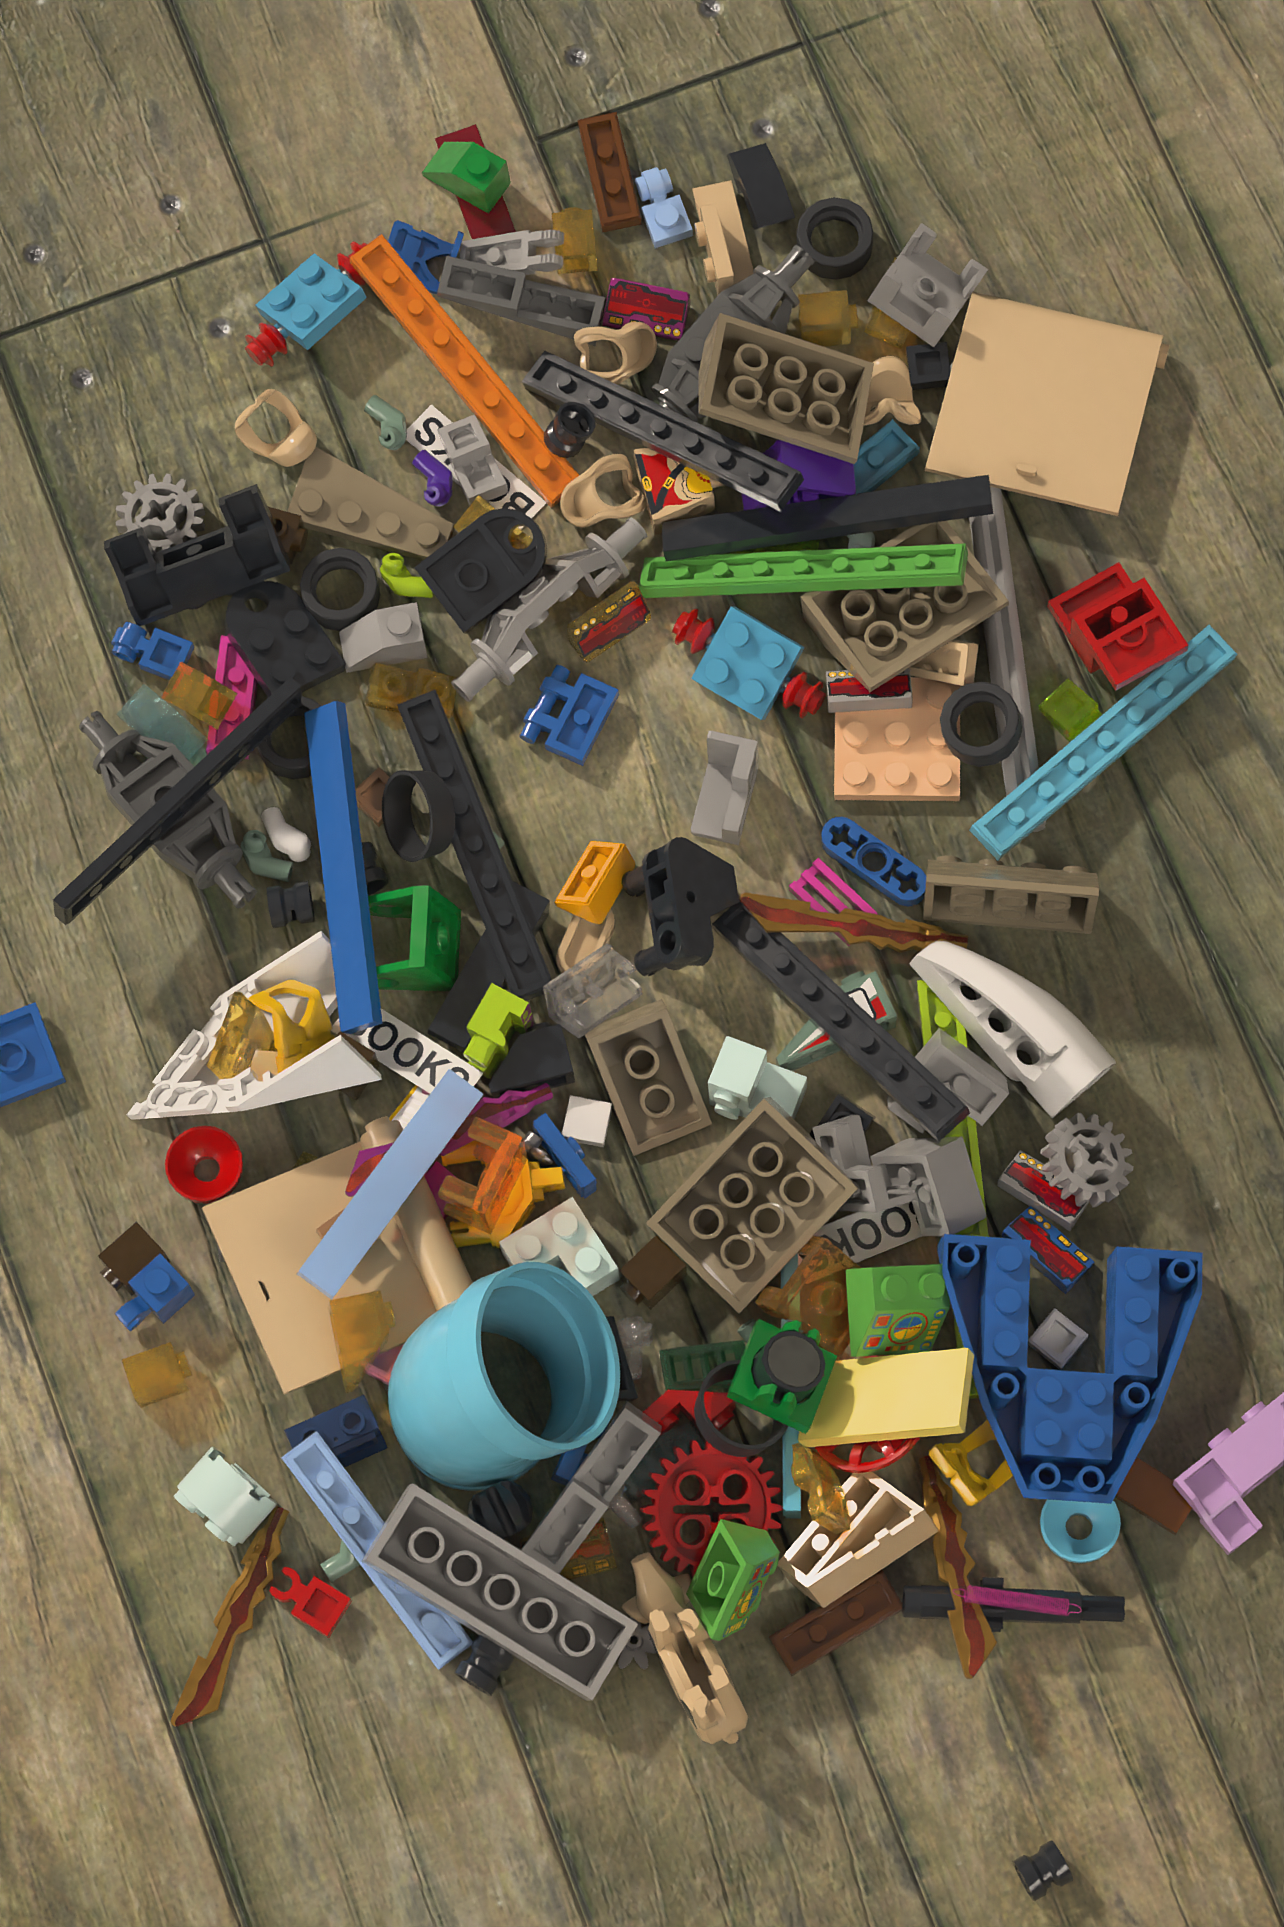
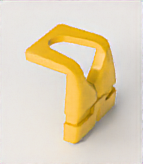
M291 979L249 997L250 1005L272 1013L274 1046L278 1052V1056H276L278 1073H281L335 1038L330 1031L333 1027L320 991L315 987ZM291 993L308 997L307 1008L299 1024L290 1019L282 1004L272 998L273 996Z
M988 1420L960 1443L935 1444L929 1450L930 1458L946 1478H951L950 1484L968 1506L976 1505L1013 1477L1006 1459L988 1480L970 1468L967 1454L990 1440H997Z

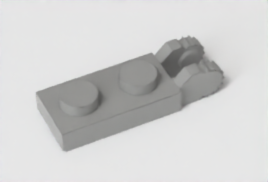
M551 229L535 232L524 230L462 241L460 245V259L526 273V275L535 274V271L549 272L563 268V257L550 253L536 255V247L550 248L564 244V233L560 232V230Z

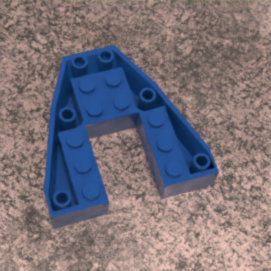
M944 1234L936 1247L940 1264H942L943 1278L964 1348H969L974 1354L973 1379L983 1411L1023 1498L1111 1504L1160 1412L1202 1296L1203 1253L1117 1246L1107 1258L1105 1373L1027 1368L1031 1240Z

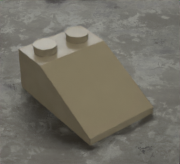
M662 999L583 1030L633 1156L712 1125L678 1035Z

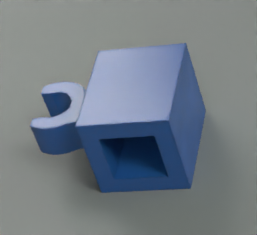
M159 1254L128 1282L137 1297L125 1303L115 1315L129 1331L136 1328L151 1312L164 1324L192 1299L195 1294L189 1283Z

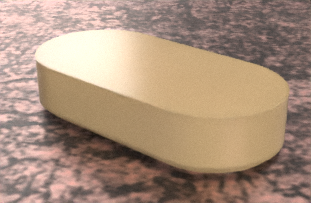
M611 909L601 924L591 923L573 915L556 955L558 970L565 979L572 982H584L596 973L615 930V919Z

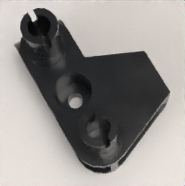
M676 837L664 846L648 852L644 856L640 867L623 875L622 885L628 895L633 897L636 894V897H639L646 892L654 945L639 951L634 957L637 971L642 976L648 975L649 977L664 968L675 971L686 966H703L709 961L714 948L710 917L740 902L733 865L689 839Z

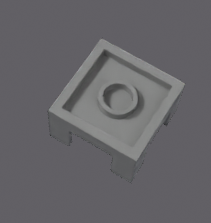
M921 223L867 301L935 347L988 269L971 259L961 274H956L926 253L937 237V234Z

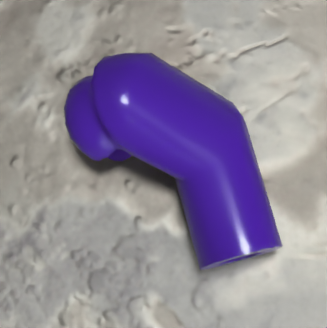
M424 449L416 455L412 465L427 477V489L424 491L425 500L431 505L440 507L445 505L452 496L453 474L445 465Z

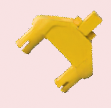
M493 1128L485 1130L476 1140L445 1156H441L443 1167L480 1160L481 1164L486 1166L491 1213H488V1218L450 1222L451 1236L457 1249L458 1247L492 1243V1247L500 1248L499 1242L523 1227L535 1208V1202L544 1201V1193L565 1189L562 1167L540 1169L539 1161L529 1162L528 1157Z

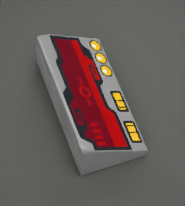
M909 668L871 692L848 670L826 671L829 713L912 708V687Z
M1020 1150L998 1179L997 1186L1028 1206H1032L1036 1211L1068 1231H1071L1089 1201L1079 1207L1076 1206L1075 1195L1073 1194L1066 1199H1062L1061 1192L1063 1187L1060 1184L1054 1187L1049 1185L1051 1179L1054 1178L1053 1173L1042 1171L1044 1164Z

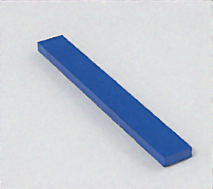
M333 701L304 714L340 1031L346 1034H353L382 1024V1014L346 705L339 701Z

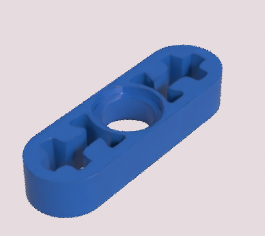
M846 817L832 818L824 825L821 842L824 851L830 857L899 905L914 906L924 899L926 875L921 868ZM843 830L847 831L849 843L858 848L860 841L865 842L857 850L855 859L850 858L852 847L846 843L840 842L837 846L833 845L832 832L840 834ZM869 852H879L885 857L887 863L882 870L872 872L863 866V857ZM894 864L899 866L896 868V876L904 881L910 880L911 877L916 879V892L909 889L906 893H902L900 891V881L892 875L888 883L883 881L891 874Z

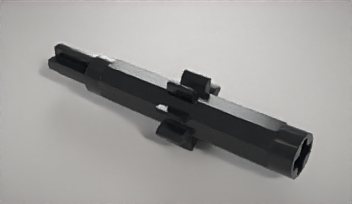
M982 1577V1580H980L981 1588H994L996 1591L998 1589L1007 1590V1592L1016 1591V1593L1040 1595V1607L1043 1596L1064 1598V1600H1069V1604H1075L1069 1605L1066 1614L1068 1616L1027 1611L1026 1607L1025 1610H1018L1016 1608L979 1604L992 1632H1001L1003 1622L1079 1624L1080 1620L1123 1622L1125 1618V1598L1122 1596L1081 1595L1080 1592L1064 1590L1003 1588L1004 1578ZM904 1585L902 1596L903 1617L949 1620L947 1611L955 1610L949 1586ZM958 1586L959 1589H964L959 1590L960 1595L964 1596L966 1587ZM961 1597L964 1620L977 1621L971 1603L965 1602L964 1597Z

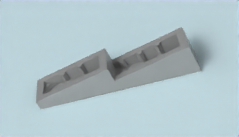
M626 1401L521 1551L559 1574L607 1510L615 1494L659 1437L662 1426Z

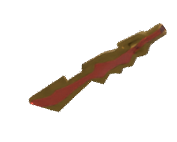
M743 893L740 897V901L766 932H839L849 945L870 942L880 950L889 947L899 953L913 949L921 952L935 941H947L967 949V935L947 933L941 927L905 919L904 923L896 922L882 915L844 908L839 914L809 910L811 902L752 893Z
M928 1455L918 1460L923 1477L921 1488L923 1506L939 1530L933 1536V1550L940 1581L948 1583L955 1610L947 1611L963 1674L965 1678L972 1679L997 1645V1641L980 1605L965 1602L964 1597H961L964 1596L965 1591V1596H967V1588L970 1585L967 1576L976 1563L964 1548L968 1533L961 1528L962 1513L952 1503L953 1490L942 1480L937 1465Z
M275 1506L269 1515L266 1525L257 1532L241 1561V1564L245 1565L243 1572L230 1587L213 1621L218 1632L207 1658L205 1659L198 1655L171 1718L173 1726H181L219 1709L236 1635L253 1629L254 1607L266 1598L264 1589L274 1579L273 1563L282 1553L280 1535L289 1515L288 1510Z

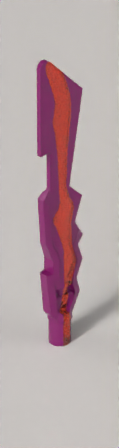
M544 1083L524 1092L507 1090L499 1099L483 1097L475 1105L439 1155L445 1156L469 1144L489 1128L496 1126L497 1130H500L530 1112L531 1108L553 1098L551 1088L547 1083ZM393 1143L358 1152L345 1189V1194L348 1197L355 1196Z

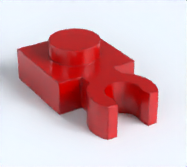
M283 1567L281 1572L286 1577L292 1579V1587L286 1592H281L271 1586L269 1592L277 1601L283 1603L295 1602L296 1605L291 1611V1615L327 1638H330L352 1603L351 1598L313 1576L308 1586H305L294 1569Z

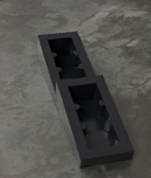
M513 881L532 932L536 936L549 916L550 900ZM486 930L428 1029L429 1035L463 1053L471 1041L467 1025L491 983L504 990L507 988L506 978Z

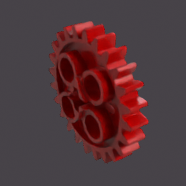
M689 1440V1453L687 1454L680 1447H673L676 1460L672 1463L661 1457L659 1462L665 1470L662 1475L654 1472H649L648 1474L657 1483L655 1489H642L644 1495L652 1498V1504L640 1507L641 1512L652 1515V1520L642 1525V1529L656 1531L657 1533L651 1539L649 1545L653 1548L665 1546L660 1555V1559L664 1562L676 1556L674 1570L678 1572L683 1571L690 1564V1576L692 1578L698 1569L720 1519L729 1521L730 1519L738 1518L742 1525L766 1531L768 1528H781L780 1523L771 1519V1513L783 1510V1506L771 1503V1497L777 1495L781 1490L779 1487H767L766 1482L771 1479L774 1473L771 1470L758 1471L763 1458L755 1456L747 1461V1457L727 1455L714 1448L707 1441L705 1442L704 1449H701L696 1440ZM737 1474L742 1480V1491L738 1496L728 1498L724 1494L723 1483L728 1476ZM694 1475L699 1481V1491L693 1498L685 1499L680 1493V1482L686 1476ZM710 1497H712L713 1502L721 1505L748 1504L749 1510L747 1512H714L711 1520L710 1515L701 1512L674 1513L673 1507L675 1505H709ZM695 1519L700 1527L699 1536L693 1542L685 1543L680 1536V1528L685 1521Z

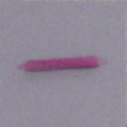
M969 1585L967 1588V1596H965L966 1591L964 1596H961L964 1597L965 1602H970L971 1599V1602L974 1604H983L984 1602L985 1605L991 1606L993 1602V1605L996 1607H1005L1006 1605L1007 1608L1013 1609L1015 1605V1608L1018 1609L1019 1607L1020 1610H1025L1026 1607V1610L1028 1608L1029 1611L1040 1612L1041 1610L1042 1613H1047L1048 1610V1613L1050 1611L1053 1615H1062L1063 1613L1064 1616H1068L1066 1615V1605L1068 1607L1069 1605H1075L1069 1604L1067 1599L1064 1611V1598L1054 1597L1051 1608V1596H1043L1044 1603L1042 1608V1601L1040 1607L1041 1596L1033 1594L1031 1595L1029 1605V1593H1016V1591L1009 1592L1007 1602V1590L997 1589L996 1591L994 1588L985 1589V1587L976 1586L973 1590L972 1585Z

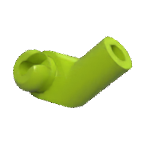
M389 553L383 557L380 567L381 576L395 594L408 597H434V593L422 577L412 576L403 564L404 558L401 555Z

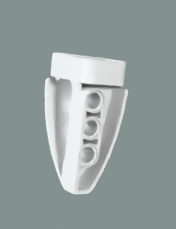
M935 941L918 953L909 963L1003 1073L1012 1080L1022 1081L1027 1087L1028 1092L1051 1118L1060 1113L1116 1064V1061L1082 1022L1051 994L986 957L947 941ZM960 986H968L973 989L976 994V1000L964 997ZM988 1018L998 1019L1004 1026V1032L1000 1033L993 1030L989 1025ZM1016 1050L1027 1052L1032 1058V1065L1023 1064L1018 1059Z

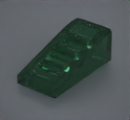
M738 1340L659 1350L665 1391H700L704 1379L711 1371L708 1357L717 1355L718 1365L727 1362L725 1354L734 1353L735 1360H741L746 1348L745 1341ZM700 1358L703 1378L695 1379L691 1360ZM683 1361L686 1380L677 1381L674 1363ZM733 1380L717 1382L706 1391L728 1388Z

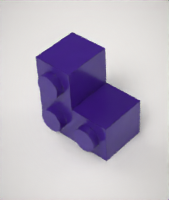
M779 439L762 453L802 473L804 481L787 504L856 494L853 463ZM742 493L744 510L770 507Z

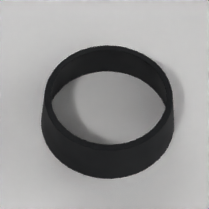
M400 770L392 774L385 785L382 797L383 824L392 848L402 859L408 862H416L444 852L452 841L455 828L453 801L446 784L437 774L431 771ZM416 782L426 797L430 813V835L427 845H424L417 835L411 815V797Z
M731 1360L719 1364L708 1373L696 1398L694 1414L699 1431L710 1445L727 1455L747 1457L758 1454L777 1442L784 1435L788 1426L773 1419L770 1437L765 1443L759 1445H745L734 1442L722 1435L714 1427L706 1413L704 1393L717 1382L734 1379L741 1360Z

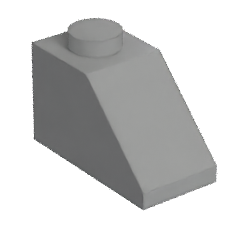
M417 602L377 609L339 632L343 658L346 663V673L427 658Z

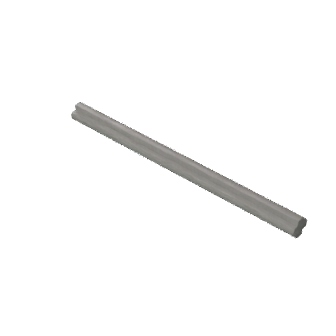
M991 487L993 514L970 517L969 521L974 557L1009 601L1008 606L983 621L991 684L1000 686L1012 696L1018 706L1022 723V733L1018 746L1009 757L1002 760L1007 796L1035 773L1039 766L1001 489ZM994 704L998 738H1000L1004 733L1006 720L1002 710ZM1046 820L1033 832L1045 829Z

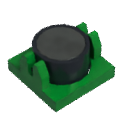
M758 1319L749 1337L727 1397L806 1434L811 1428L837 1355L819 1347L821 1341L819 1330L813 1328L806 1335L799 1333L802 1322L798 1320L786 1322L780 1329Z

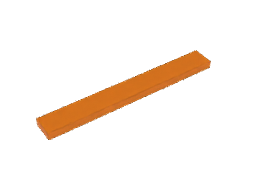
M381 234L350 257L352 266L551 508L561 501V495L566 485L578 477L579 474L566 458L553 454L546 447L544 431L390 243Z

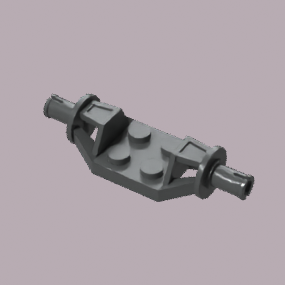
M795 245L774 272L758 265L753 270L754 274L720 292L668 352L659 383H655L651 388L653 394L658 398L659 405L695 422L706 417L699 414V402L690 409L687 406L699 396V369L704 343L718 315L722 313L786 334L792 309L796 308L800 303L792 287L806 270L815 263L813 258L807 252L803 256V249ZM782 301L781 306L779 307L777 313L771 321L769 316L775 309L778 302Z
M95 711L91 713V717L94 719L93 722L87 716L79 725V729L100 750L92 767L98 774H101L108 799L128 822L133 825L191 771L194 766L173 743L141 736L137 730H128L118 735L103 718L100 711ZM137 751L149 759L142 763L133 754ZM214 789L206 794L151 846L162 860L193 878L194 884L199 889H206L217 884L236 908L245 906V903L242 901L244 898L249 903L257 894V890L235 868L242 857L243 851L235 844L227 804ZM215 835L223 848L220 851L212 841Z

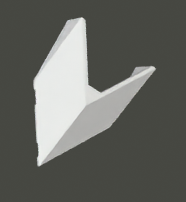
M322 931L318 932L220 995L210 1007L214 1012L211 1019L201 1031L192 1030L152 1083L156 1086L150 1091L147 1100L141 1104L136 1102L127 1116L131 1120L238 1112L382 1080L381 1074L341 1035L281 1073H278L276 1064L278 1052L274 1046L272 1013L254 1007L249 1003L250 996L293 979L315 987L320 991L330 1017L338 1006L330 939ZM291 993L273 996L272 998L282 1004L290 1019L299 1024L305 1014L309 1000L308 997Z

